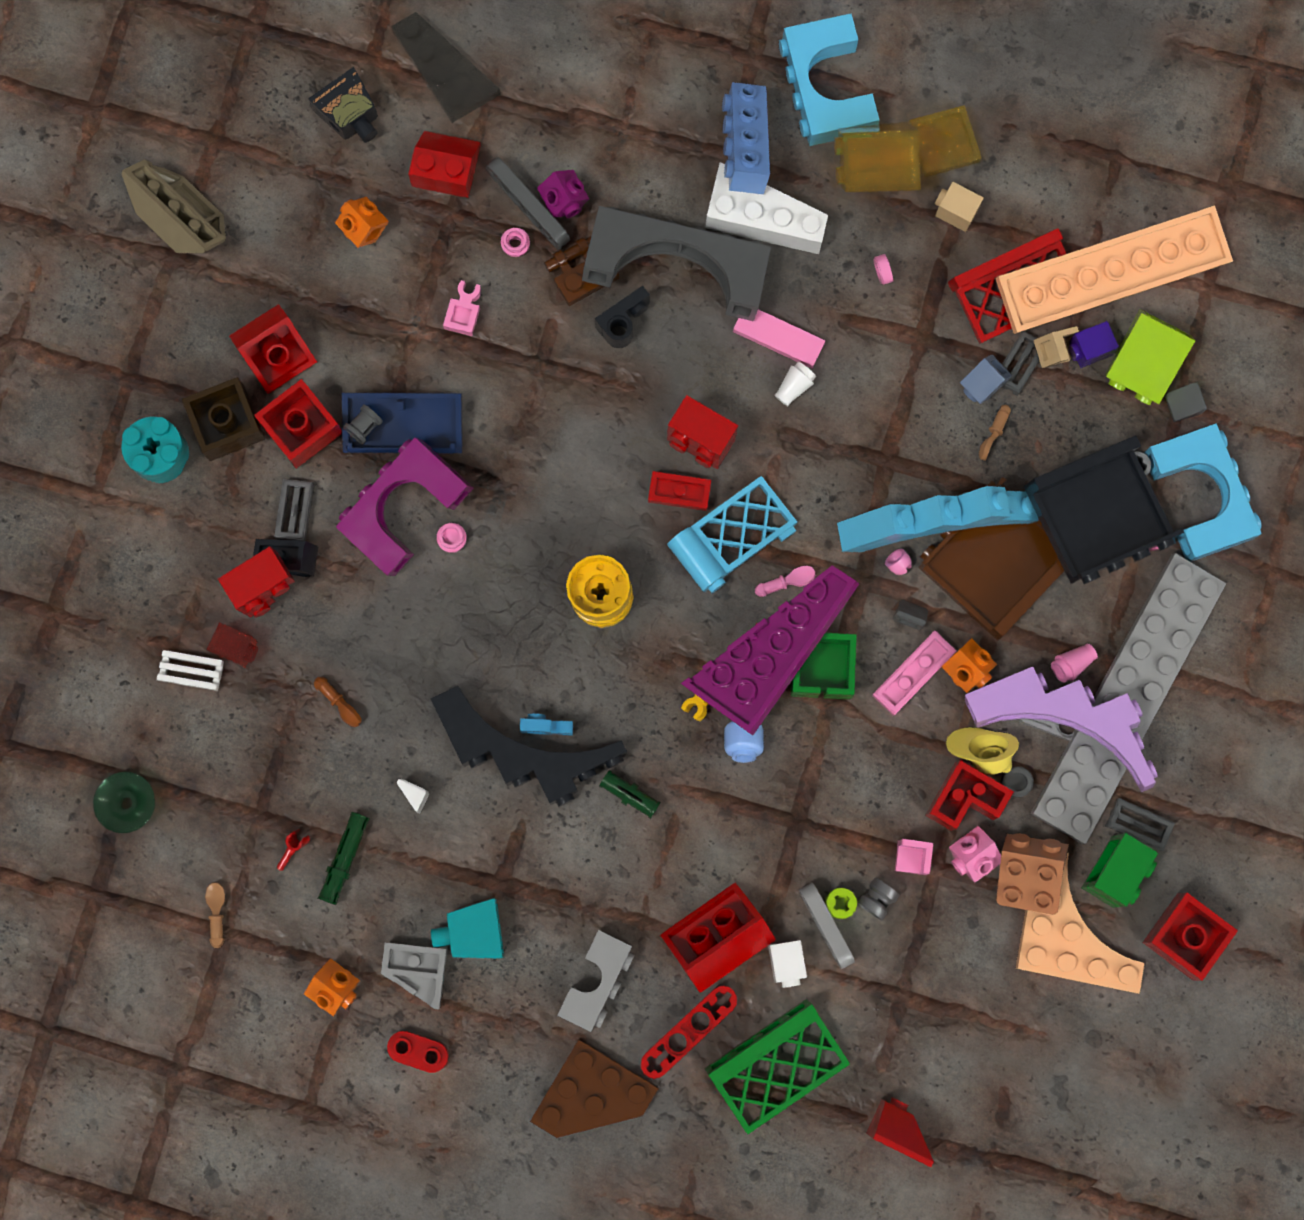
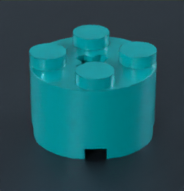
M142 418L125 429L122 434L121 449L123 458L128 466L140 477L155 483H165L177 478L182 473L189 459V446L184 436L165 418ZM156 446H158V447L156 448L157 453L152 454L151 452H153V451H154V448H155Z

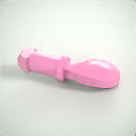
M810 566L798 567L786 577L780 575L779 578L758 584L755 588V594L759 597H766L770 593L787 589V585L806 586L814 580L816 576L815 570Z

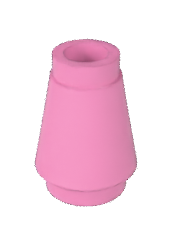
M1087 643L1084 646L1055 656V661L1051 663V669L1059 681L1063 683L1067 681L1072 682L1097 659V652L1092 645Z

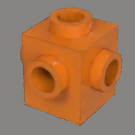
M367 197L357 200L350 199L345 202L340 208L341 214L335 222L344 235L357 248L376 242L389 223L388 219Z
M971 638L941 667L951 676L953 682L967 693L975 685L979 689L982 688L992 678L989 672L997 664L991 658V655Z
M330 958L314 975L304 995L315 1002L318 1007L334 1016L341 1007L347 1010L357 997L354 990L360 980Z

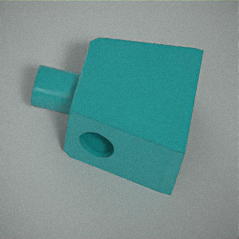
M490 899L447 913L448 926L431 929L433 947L451 945L452 957L505 958L497 899Z

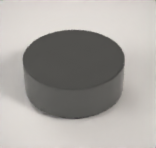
M1013 767L1010 772L1003 774L1001 784L1014 791L1011 797L1020 798L1026 796L1032 790L1033 777L1027 769Z

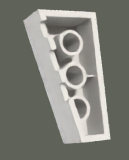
M719 163L707 213L706 229L819 254L827 223V214L768 185L764 195L729 191V178H724L725 164Z

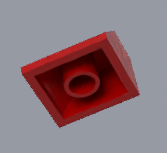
M891 1097L890 1102L881 1099L866 1134L872 1139L932 1167L934 1161L913 1114L907 1112L909 1105Z

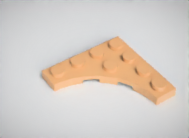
M1068 853L1063 871L1058 912L1051 915L1025 910L1015 969L1140 994L1144 963L1127 958L1106 946L1090 931L1078 913L1069 887Z

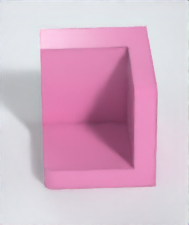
M908 839L898 840L894 871L919 875L930 874L933 843Z

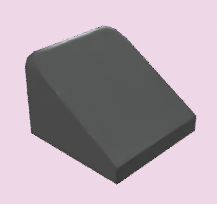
M1198 382L1164 395L1173 422L1201 415L1207 410Z
M900 600L893 619L898 623L921 630L926 624L928 610L905 600Z

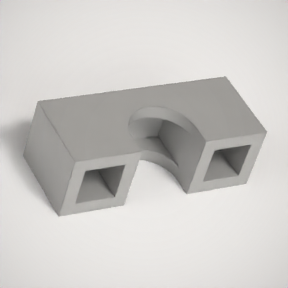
M598 930L585 959L595 963L600 968L602 973L601 983L597 989L590 992H584L572 986L557 1016L590 1032L594 1026L600 1028L608 1012L602 1008L607 998L614 1000L621 985L616 979L621 969L627 972L635 954L630 953L632 946Z

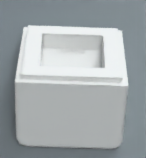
M398 779V786L414 810L420 814L429 796L428 791L406 780Z

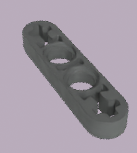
M496 157L486 165V170L493 180L556 249L560 250L570 241V237L565 229L499 157Z

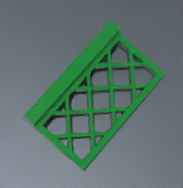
M806 999L704 1069L748 1135L849 1066L850 1062L821 1020L812 1003ZM813 1022L821 1030L818 1043L802 1040L804 1029ZM798 1033L797 1039L791 1038ZM824 1038L827 1039V1041H828V1043L830 1044V1046L823 1044V1043H824ZM784 1042L796 1044L792 1061L776 1058L778 1046ZM801 1045L817 1048L814 1065L798 1062ZM822 1049L834 1051L840 1061L830 1068L819 1066ZM772 1051L771 1057L765 1056L766 1054ZM758 1060L770 1062L767 1078L750 1075L753 1063ZM775 1063L791 1066L788 1082L772 1080ZM796 1067L812 1070L811 1080L804 1086L793 1084ZM746 1069V1074H740V1072ZM818 1071H822V1072H823L822 1074H820L819 1076H817V1072H818ZM733 1077L744 1079L741 1096L728 1094L723 1084ZM749 1080L766 1083L762 1100L746 1097ZM770 1085L787 1087L785 1099L779 1103L767 1101ZM792 1089H798L797 1091L791 1094ZM733 1100L740 1101L739 1108L736 1107ZM745 1102L761 1105L759 1117L748 1124L742 1116ZM766 1106L772 1107L771 1109L765 1112Z

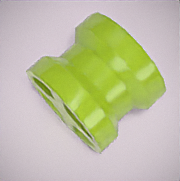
M837 888L830 891L824 901L831 916L836 919H845L852 916L857 907V899L854 893L846 888Z

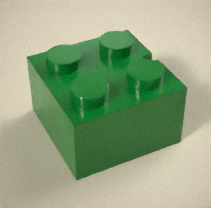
M825 633L791 681L790 696L818 698L821 692H824V698L851 700L855 692L857 634Z
M1127 833L1111 836L1081 888L1112 908L1127 907L1128 904L1133 905L1141 893L1142 889L1139 888V885L1143 878H1149L1157 866V862L1154 859L1158 853Z

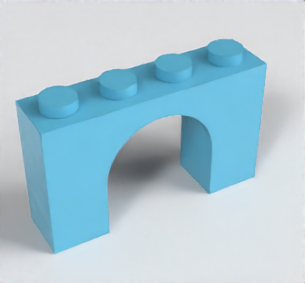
M852 14L786 27L783 31V38L779 40L781 56L787 58L789 65L786 66L787 80L789 84L793 83L795 93L792 94L795 110H800L802 119L799 120L802 137H807L809 146L876 132L880 120L873 93L844 100H831L816 92L808 76L811 68L819 61L856 52L858 36Z
M1217 423L1156 444L1144 452L1150 458V473L1154 481L1184 470H1198L1212 477L1219 486L1222 504L1218 515L1210 521L1184 529V533L1177 536L1184 557L1190 562L1251 541L1262 534L1260 531L1262 527L1260 518L1251 509L1249 491L1240 482L1237 475L1239 474L1237 462L1234 458H1230L1226 448L1228 446L1227 438L1222 430L1219 431Z

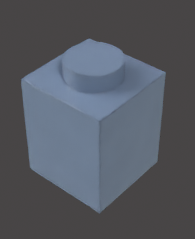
M993 355L984 358L960 384L964 387L963 391L973 402L978 401L981 404L996 393L1012 375Z

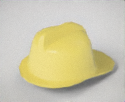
M968 727L952 732L947 737L946 746L948 751L954 756L970 760L976 770L985 775H995L1011 771L1012 756L1018 750L1019 742L1015 736L1008 733Z

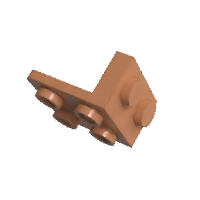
M1021 833L1007 834L1001 854L997 903L1007 907L1051 915L1056 914L1059 909L1063 871L1069 844L1061 843L1055 839L1041 840L1030 838L1028 835Z

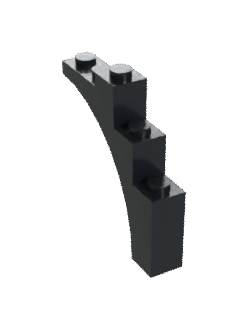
M458 685L431 698L435 710L464 767L470 765L471 769L487 762L486 756L491 754L506 785L513 784L515 788L531 781L529 775L535 773L550 805L557 803L558 807H561L575 799L573 794L578 792L573 782L574 780L579 778L580 782H584L596 776L595 770L604 765L608 769L624 762L622 756L627 754L622 740L600 749L577 753L549 752L528 747L504 736L487 724L471 707Z

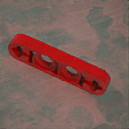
M717 986L643 1055L641 1059L643 1073L653 1079L665 1075L733 1011L737 1004V996L734 990L728 986ZM719 991L722 994L729 992L731 995L728 999L730 1006L726 1008L721 1005L716 1010L720 1016L715 1020L711 1011L703 1007V1005L709 1001L712 1007L718 1000L715 995ZM697 1012H704L709 1017V1025L704 1030H697L692 1026V1016ZM676 1033L684 1035L687 1041L686 1047L678 1052L673 1051L668 1044L671 1035ZM663 1044L667 1053L675 1058L671 1062L668 1061L667 1057L664 1058L660 1063L662 1070L658 1072L653 1069L650 1072L647 1069L649 1065L647 1059L650 1056L653 1058L660 1056L662 1051L657 1048Z

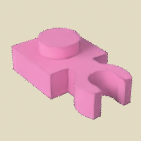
M461 280L458 285L460 299H450L443 327L445 330L473 336L480 311V306L473 304V302L479 299L481 289L480 285L476 284L474 292L467 294L464 292L466 283Z

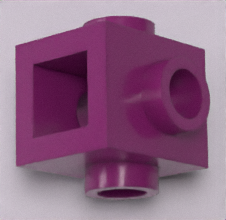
M574 170L554 171L537 187L546 208L553 217L566 216V218H572L582 211L581 207L589 200L584 190V185L578 179Z

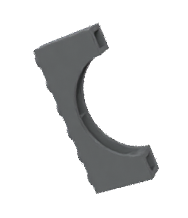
M599 206L584 265L582 281L611 287L617 273L635 259L654 254L680 256L699 264L717 280L725 296V315L754 321L759 308L771 247L763 245L758 241L749 242L737 239L729 234L720 235L699 227L691 228L678 225L669 220L661 221L649 218L644 214L620 211L615 207Z

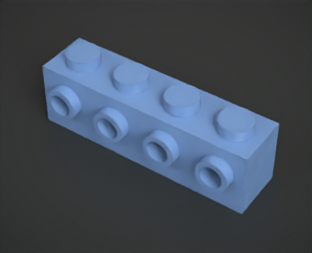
M732 82L729 94H724L722 111L727 112L723 121V133L727 134L724 141L723 154L728 156L724 167V178H729V191L764 195L770 176L766 86Z

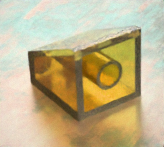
M909 122L838 129L839 137H834L835 155H840V166L836 167L837 184H841L845 192L921 190L918 129Z

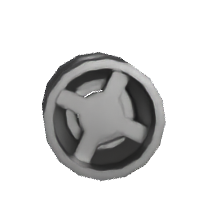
M875 877L869 885V892L866 895H862L857 903L882 921L887 915L888 906L895 903L900 895Z

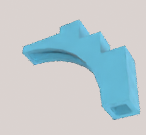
M985 486L959 496L937 495L911 505L889 504L838 522L837 525L842 552H865L892 543L932 534L993 525L1030 524L1039 521L1025 491H1006L1005 487Z

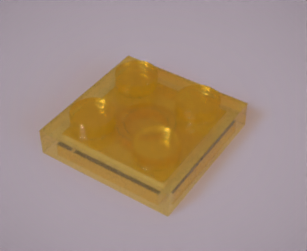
M965 105L909 120L908 127L924 177L980 163L982 157Z

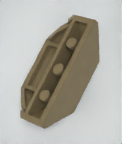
M145 159L122 170V177L135 213L176 253H205L225 242L224 215L184 176L162 167L153 166L151 162Z

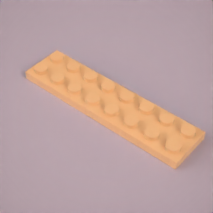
M1212 206L998 276L995 279L1013 333L1017 334L1233 262L1216 208Z

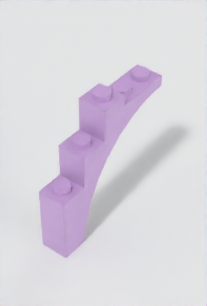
M1030 667L965 694V703L977 728L999 721L1016 719L1046 720L1069 726L1094 738L1111 751L1130 772L1141 792L1153 788L1156 783L1154 779L1158 777L1156 769L1151 760H1145L1141 752L1144 749V745L1137 732L1132 733L1131 731L1139 726V717H1142V711L1135 699L1130 700L1128 693L1093 707L1092 704L1095 703L1094 696L1088 686L1083 687L1080 680L1046 694L1045 690H1048V686L1042 673L1036 674L1034 667Z

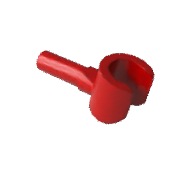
M297 829L286 837L287 849L278 863L277 869L284 870L295 851L309 843V835L299 841L297 833L300 829Z

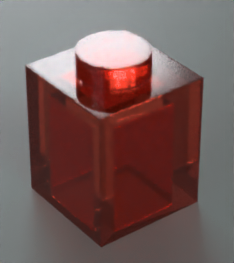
M219 622L206 650L213 655L246 668L247 663H252L257 655L258 647L256 644L258 641L250 635Z

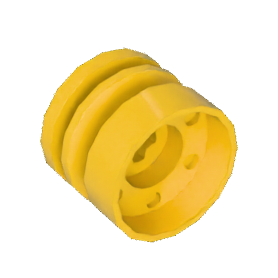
M588 556L577 562L569 572L566 583L567 595L573 609L581 620L588 625L603 628L614 626L627 616L631 610L634 596L629 575L621 563L609 556ZM600 589H605L607 594L603 596V600H598L597 598Z

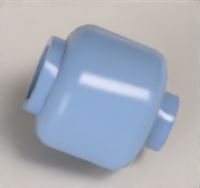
M729 722L724 728V749L727 755L731 756L736 762L747 763L755 761L756 757L761 755L764 750V730L762 725L759 726L754 735H751L735 722Z

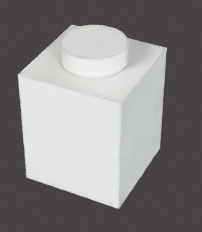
M801 940L768 945L774 982H782V988L801 985L800 979L807 978Z

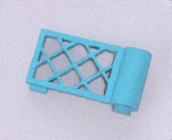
M760 476L694 525L677 534L668 542L667 546L703 592L710 590L711 593H714L726 583L723 579L726 575L777 538L783 542L794 534L796 529L793 526L797 524V521L764 478ZM759 486L767 496L766 505L749 503L750 492ZM745 497V502L739 501L740 499ZM731 506L743 507V521L725 520L727 509ZM748 508L765 511L763 525L746 523ZM769 512L781 513L787 523L780 528L767 526ZM722 513V519L716 518ZM707 523L720 524L719 539L707 538L700 528ZM725 525L741 528L740 542L723 540ZM745 529L762 531L761 542L757 545L744 543ZM766 532H772V534L766 538ZM713 544L718 545V550H716ZM722 545L739 548L738 559L730 565L721 556ZM743 549H749V551L742 555Z

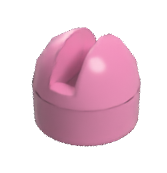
M897 549L887 557L885 565L894 574L903 575L907 573V569L911 568L912 560L904 549Z

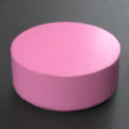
M882 254L874 257V266L880 283L885 285L893 282L892 271L886 255Z

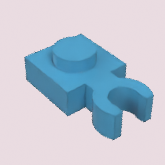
M528 714L527 719L520 718L521 734L573 736V721L546 720V715Z

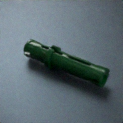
M351 812L331 866H327L325 871L328 874L317 899L337 905L345 881L350 878L349 870L370 818Z

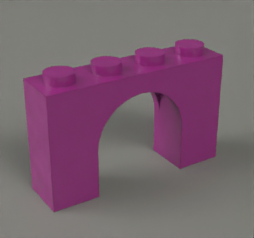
M416 437L413 440L408 439L398 450L400 455L393 462L389 461L380 469L378 473L380 477L373 485L368 484L363 488L358 496L360 500L353 507L349 506L339 516L340 522L336 525V528L387 576H396L414 556V553L395 537L386 525L384 506L390 493L400 485L416 482L424 486L446 508L455 510L474 489L430 446Z

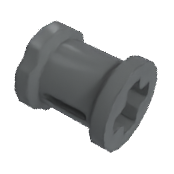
M364 404L360 408L361 412L350 424L346 423L343 426L345 431L362 445L366 442L365 438L376 425L380 426L383 422L372 409Z

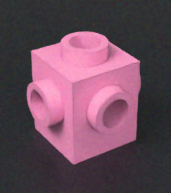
M979 826L949 847L955 858L951 863L961 876L967 874L974 883L989 874L1001 863V854L995 842Z

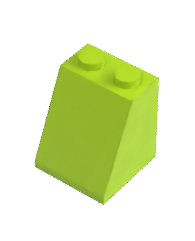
M1139 309L1105 373L1106 377L1110 379L1108 384L1123 392L1125 388L1136 392L1135 398L1145 404L1151 405L1152 401L1160 404L1195 343V339L1192 335Z

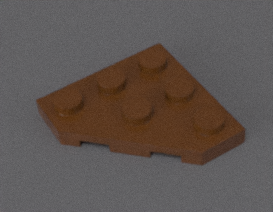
M579 1039L530 1122L552 1136L559 1138L641 1117L659 1088Z

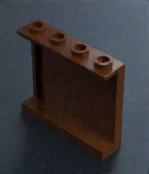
M1004 477L997 484L992 480L987 485L993 487H1005L1006 491H1010L1004 485V482L1006 481ZM1040 520L1030 524L993 525L943 532L940 536L944 540L937 547L931 544L922 553L920 558L924 561L918 567L997 641L1008 632L1064 572Z

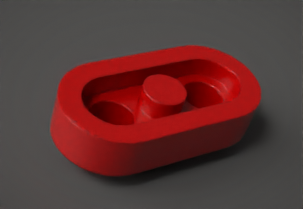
M400 1031L393 1034L387 1044L388 1054L394 1061L425 1072H438L448 1063L449 1052L443 1043L409 1031ZM400 1041L408 1044L406 1053L398 1051L397 1045ZM429 1051L437 1053L438 1059L435 1063L427 1060V1053Z

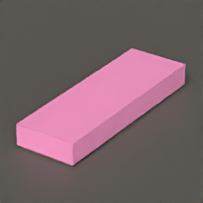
M759 309L754 321L738 318L733 328L734 333L796 362L799 361L813 369L825 344V340Z
M934 630L872 696L894 716L941 666L949 660L956 650Z

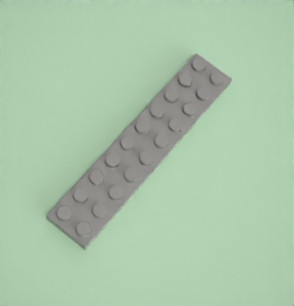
M1176 553L1171 554L1094 695L1095 703L1092 706H1098L1128 693L1130 700L1135 699L1142 711V717H1139V726L1131 730L1132 733L1137 732L1142 740L1227 583ZM1075 730L1071 741H1069L1030 814L1077 842L1086 844L1127 768L1111 751L1094 738Z

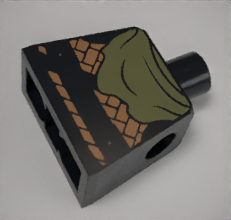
M354 67L308 98L313 111L343 139H349L357 133L362 141L367 143L377 135V130L371 124L378 117L376 108Z

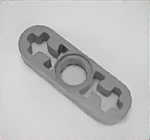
M810 883L799 889V893L840 969L842 970L855 963L851 951L815 885Z

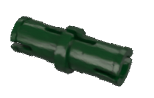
M610 770L599 785V787L606 789L621 799L623 805L627 806L629 804L647 815L650 819L661 803L639 790V785L636 783L630 784ZM618 787L623 788L624 790H626V791L629 792L630 794H632V795H634L635 797H637L638 799L642 800V802H639L638 800H636L635 798H633V797L630 796L629 794H627V793H625L624 791L620 790Z

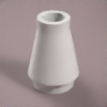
M798 361L795 366L791 365L774 396L788 407L792 401L814 385L812 381L816 378V375Z

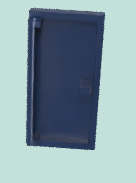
M342 393L343 453H399L398 450L408 439L413 440L415 437L423 440L436 453L455 454L463 452L462 393ZM364 404L372 409L383 422L380 426L376 425L365 438L366 442L362 445L352 438L343 426L346 423L350 424L361 412L360 408Z

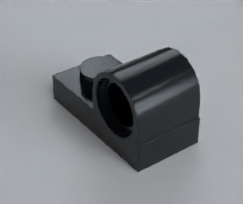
M641 286L595 318V328L610 346L624 348L631 343L633 326L629 317L633 315L636 318L648 309L647 305L650 304V294L644 286ZM616 326H622L627 331L624 335L616 336L611 330Z
M255 539L253 556L270 546L278 552L291 575L314 577L319 548L317 545L302 540Z

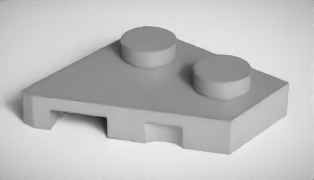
M385 942L381 974L403 987L412 995L417 996L432 1008L440 1009L447 949Z

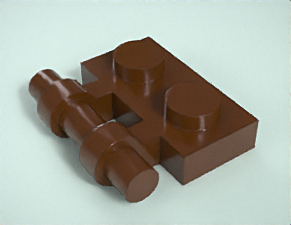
M591 236L586 239L584 237L575 241L576 245L563 252L561 250L552 254L553 257L544 262L549 273L557 268L561 270L562 274L554 278V283L568 306L605 287L582 281L585 262L572 269L568 262L580 255L586 261ZM617 273L613 282L619 279V273Z

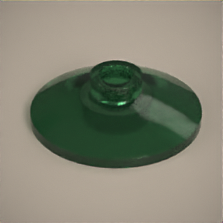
M131 772L115 773L103 780L95 792L93 799L95 816L102 826L112 832L122 834L135 832L145 826L153 815L155 809L154 791L148 781L140 775ZM126 798H130L132 801L129 809H124L122 806V802Z

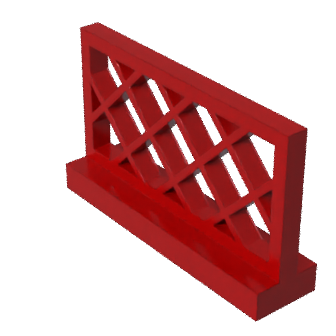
M1059 228L948 281L952 293L955 292L979 344L1012 329L1009 318L1004 317L1006 310L1004 303L999 314L984 309L989 295L1002 299L999 292L991 290L994 279L1012 270H1019L1024 264L1029 266L1038 264L1033 262V260L1039 257V263L1044 262L1046 254L1056 250L1058 256L1067 254L1061 242L1063 237ZM988 282L987 288L980 286ZM972 289L984 292L981 306L977 307L970 304L965 292ZM982 314L997 319L994 330L984 335L979 325ZM1002 321L1008 323L1007 325L1000 327Z

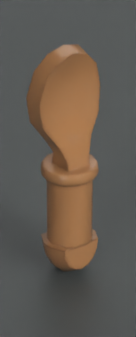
M1006 404L1000 406L992 426L989 427V431L992 434L980 446L979 457L981 460L987 459L993 441L1003 434V428L1011 412V408Z
M213 882L208 885L205 893L206 904L212 911V915L208 916V919H210L211 937L209 940L214 948H220L224 943L222 921L224 915H220V910L225 902V891L220 883Z

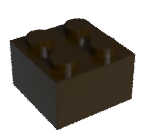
M238 377L182 398L201 451L209 461L265 440L260 424L254 416L255 412L245 386Z

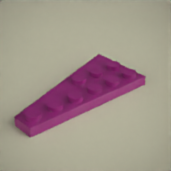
M833 565L807 584L803 591L789 602H784L778 607L779 610L768 619L764 618L730 644L727 647V651L714 661L710 660L702 666L703 669L692 678L688 677L680 684L748 733L754 735L859 586V583Z

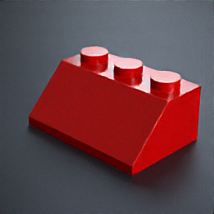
M736 882L660 934L699 993L776 940L763 917Z

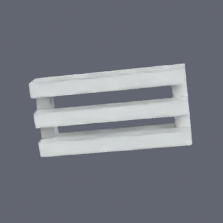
M166 650L162 651L163 659L159 666L158 681L218 691L224 661ZM170 659L216 666V669L211 671L170 664L169 662ZM167 671H178L212 677L214 679L213 683L169 676Z

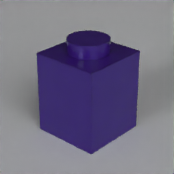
M1108 321L1075 333L1068 346L1073 361L1078 362L1080 368L1111 357L1119 349Z

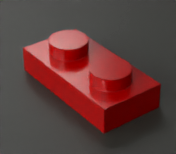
M652 471L648 503L707 511L711 480Z

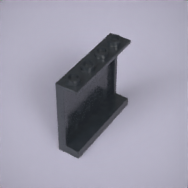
M1136 435L1036 477L1024 486L1071 584L1082 580L1083 584L1092 582L1100 578L1099 572L1105 569L1109 573L1126 566L1124 561L1129 558H1133L1134 562H1137L1151 555L1150 549L1158 546L1160 551L1176 544L1174 538L1184 533L1183 529L1173 531L1134 453L1136 449L1141 447Z

